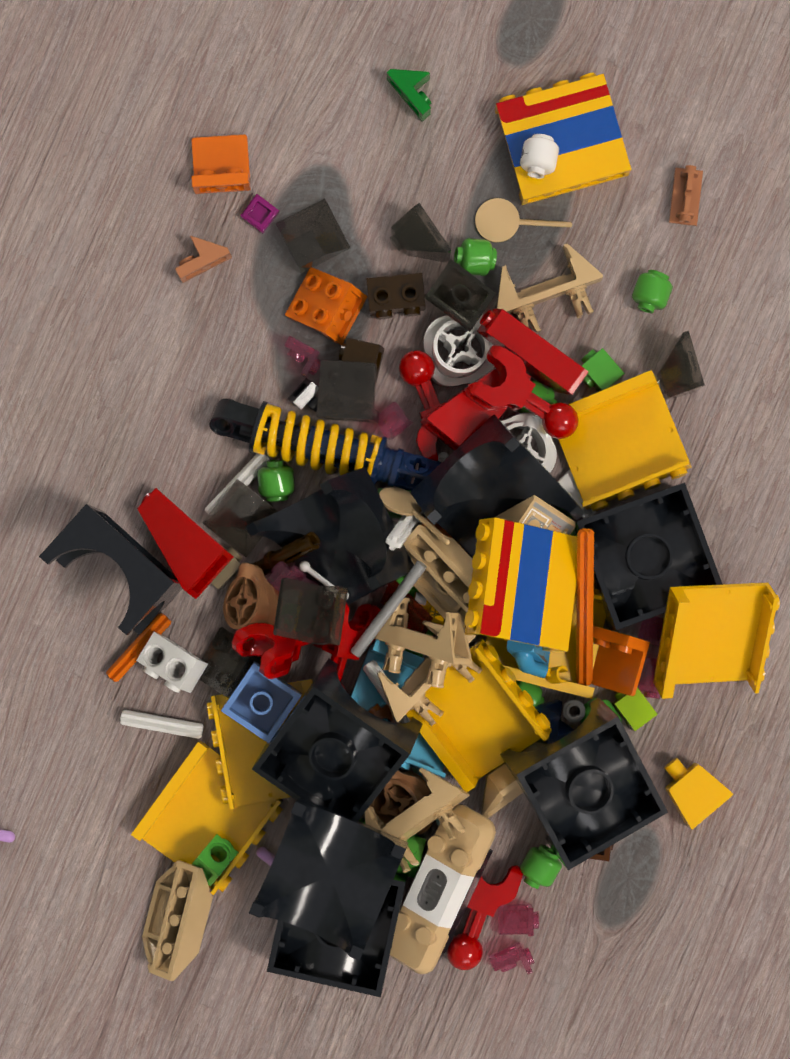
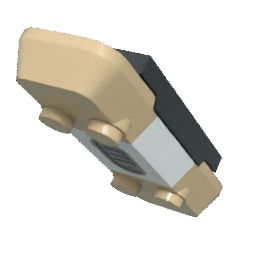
M463 804L454 806L453 811L466 831L460 833L453 826L457 838L450 840L441 823L439 824L435 835L428 840V850L399 911L390 956L418 974H427L433 971L441 953L447 952L493 852L490 849L496 834L493 822Z

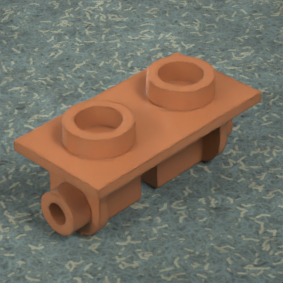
M686 165L685 169L675 168L669 223L697 226L703 171L696 170V166Z

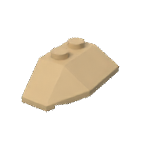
M418 525L404 542V546L413 564L415 565L417 561H421L427 566L414 584V587L444 619H446V612L460 613L463 625L465 626L464 620L469 604L468 589L473 573L472 558L453 538L444 535L450 540V544L445 545L427 527Z
M536 741L521 752L540 749L550 744ZM505 763L486 774L481 815L490 818L523 793Z
M176 861L173 867L156 881L142 935L145 954L149 962V973L169 981H174L199 953L213 899L203 868L183 861Z

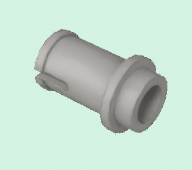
M570 700L563 707V715L570 722H579L585 716V707L578 700ZM577 706L578 711L576 715L571 716L569 714L570 707Z

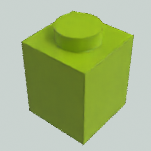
M638 687L635 696L619 692L614 695L616 700L612 702L613 706L633 731L638 730L658 715Z

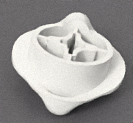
M464 312L456 315H445L434 320L427 328L423 344L425 353L434 362L435 371L432 380L436 384L441 386H458L473 383L494 368L487 360V353L490 347L494 345L477 332L481 326L482 313ZM452 330L467 331L462 336H455L451 333L447 334V332ZM474 337L477 338L481 345L482 359L476 355L477 352L471 346ZM438 340L444 344L443 347L449 353L445 362L438 353ZM465 341H467L464 351L457 353L456 356L453 358L455 354V349L459 348L461 345L465 343ZM459 362L474 365L467 369L453 368Z
M520 413L507 420H502L501 422L509 430L512 428L523 430L521 435L517 436V439L551 472L556 463L557 452L551 436L543 428L542 419L534 413ZM532 436L537 443L538 452L534 451L531 447Z

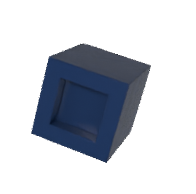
M559 699L535 707L539 714L543 713L550 722L552 730L545 741L547 744L556 742L574 731L573 728L561 721L562 701Z

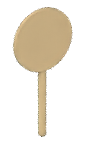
M494 198L484 202L477 210L475 216V225L479 234L484 239L495 243L509 240L517 232L519 225L572 227L571 222L520 219L516 207L508 200L502 198Z
M395 487L384 488L380 491L379 495L385 508L400 515L415 516L445 545L450 544V540L420 514L422 510L409 491Z

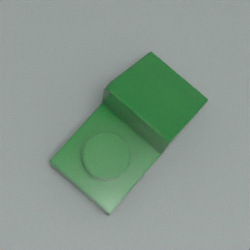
M390 69L387 72V81L423 122L431 115V107L429 105L432 103L423 91L418 93L417 90L430 80V72Z

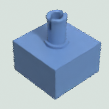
M254 661L223 706L221 712L267 743H270L302 696V693L279 677L274 679L266 678L259 672L260 664Z

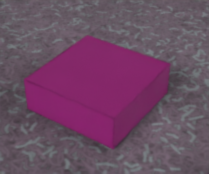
M256 194L240 217L263 234L279 214V210Z

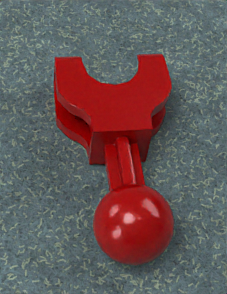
M497 345L490 347L487 353V360L498 370V384L495 387H490L481 382H473L467 386L465 390L466 396L486 410L508 407L516 411L524 407L542 419L543 428L551 437L564 439L571 436L576 431L579 422L575 409L571 405L562 402L551 405L532 393L536 384L528 379L523 360L504 347Z
M414 350L402 357L399 363V373L407 384L415 386L425 410L419 413L422 420L423 417L442 404H440L431 382L435 371L432 358L423 351ZM421 424L416 437L419 451L423 457L438 461L439 458L435 446L438 437Z
M330 597L323 604L318 619V628L324 640L322 650L332 654L331 660L338 664L337 674L341 682L347 659L359 661L360 658L355 656L351 649L380 612V609L376 605L363 604L357 608L352 620L348 622V604L341 598Z
M318 620L307 624L306 629L297 632L293 631L286 624L253 623L236 631L232 640V648L242 657L260 656L259 672L268 679H274L289 673L292 662L299 660L302 646L311 643L315 647L322 649L324 640L318 628Z
M511 866L504 879L497 884H489L481 876L467 906L471 910L462 934L453 937L446 952L450 964L455 968L470 970L480 963L483 949L478 938L486 916L494 917L497 908L515 899L523 877L520 866Z

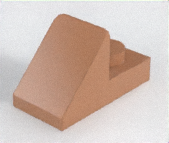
M190 236L200 256L196 258L189 256L179 262L180 266L175 268L182 283L231 259L232 256L227 247Z

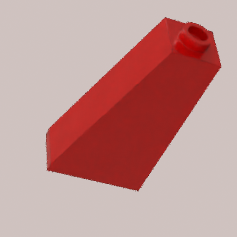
M492 309V311L489 310L482 316L480 320L481 326L477 332L494 346L504 347L519 356L525 364L526 372L538 382L551 387L555 393L573 395L588 374L585 368L505 310Z
M493 368L475 382L495 387L499 381L498 370ZM465 388L423 417L420 423L455 451L491 416L495 414L499 419L508 407L486 410L466 396Z
M157 488L142 499L141 505L137 510L182 589L197 599L234 556Z

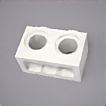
M153 632L136 660L145 666L143 671L155 679L159 676L166 680L164 685L177 693L180 690L191 693L208 665L202 659L157 632ZM163 652L162 661L157 663L158 655ZM182 666H185V672L179 678L178 672Z

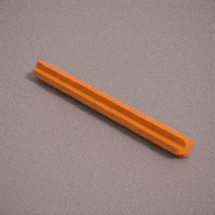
M581 528L577 533L576 682L577 684L589 686L593 681L594 531Z

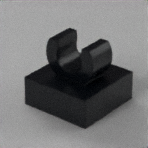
M307 378L288 397V400L299 409L307 405L316 412L323 405L314 396L320 388Z

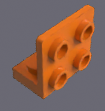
M247 135L192 138L194 171L192 188L195 194L251 191Z
M311 267L285 316L321 332L334 343L342 345L368 296L353 284Z
M593 626V638H595L593 644L600 646L593 667V681L591 684L629 696H635L650 642Z

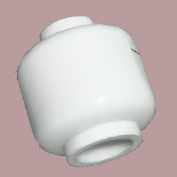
M534 134L532 138L524 141L520 165L528 172V176L542 179L544 175H549L555 171L559 147L551 136Z

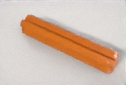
M163 613L158 614L106 671L107 676L114 682H118L137 662V658L153 632L162 634L170 626L171 620Z

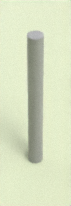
M421 561L415 563L351 649L355 656L360 657L420 578L427 568Z

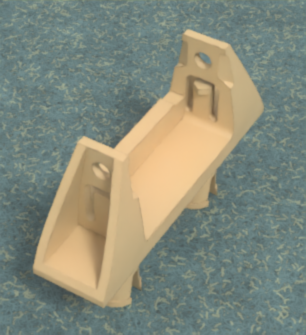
M564 244L562 248L565 252L568 262L567 266L571 274L562 275L520 290L519 293H516L514 288L516 286L512 283L506 265L502 266L496 309H503L509 314H517L521 323L529 328V322L534 332L538 333L541 331V328H539L532 309L535 307L534 305L566 294L570 296L577 318H581L583 315L581 304L589 315L594 311L585 289L587 286L601 282L603 274L570 245Z
M405 597L374 638L384 641L388 645V652L386 653L382 670H389L388 672L400 674L403 651L405 649L427 655L431 659L425 684L444 688L446 666L448 663L472 665L470 648L461 615L456 612H446L444 626L440 629L438 639H436V637L407 628L409 615L407 607L410 598Z
M425 620L422 622L438 639L440 629L444 625ZM466 635L468 644L476 637V635ZM428 657L404 682L401 689L398 687V683L394 684L380 670L377 672L390 711L397 722L409 710L414 709L432 726L436 722L427 711L431 710L440 717L444 713L425 696V692L432 686L425 684L431 665V659ZM473 661L472 665L448 663L446 669L453 666L469 683L475 679L466 669L467 666L479 674L482 671V668Z
M420 768L419 771L425 778L432 794L423 797L388 822L386 826L379 819L373 807L369 806L365 811L366 825L406 842L410 837L436 819L440 821L449 839L453 840L457 838L453 826L460 833L466 831L455 815L453 808L469 797L470 794L434 773ZM408 845L400 862L403 873L411 870L407 860L411 865L417 866L419 864Z

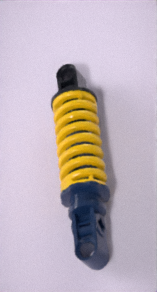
M221 399L217 403L209 423L210 429L215 434L249 443L250 453L255 452L264 455L267 445L269 457L274 458L281 451L282 460L290 462L296 454L297 465L304 466L310 460L311 468L319 470L325 464V471L330 475L334 474L337 468L341 476L366 467L374 485L377 481L386 482L389 487L396 486L412 491L441 464V462L425 458L421 455L404 452V449H390L387 447V437L385 436L382 438L372 435L370 442H368L367 433L361 432L357 439L353 438L354 430L346 428L344 434H340L339 425L335 423L330 426L329 430L324 429L325 422L321 419L317 420L315 426L309 429L310 417L308 415L302 416L299 426L294 425L296 417L294 411H289L285 421L279 420L281 408L270 405L266 401H263L260 408H255L238 403L232 399ZM419 463L418 470H415L416 464ZM412 477H415L414 483L411 484Z

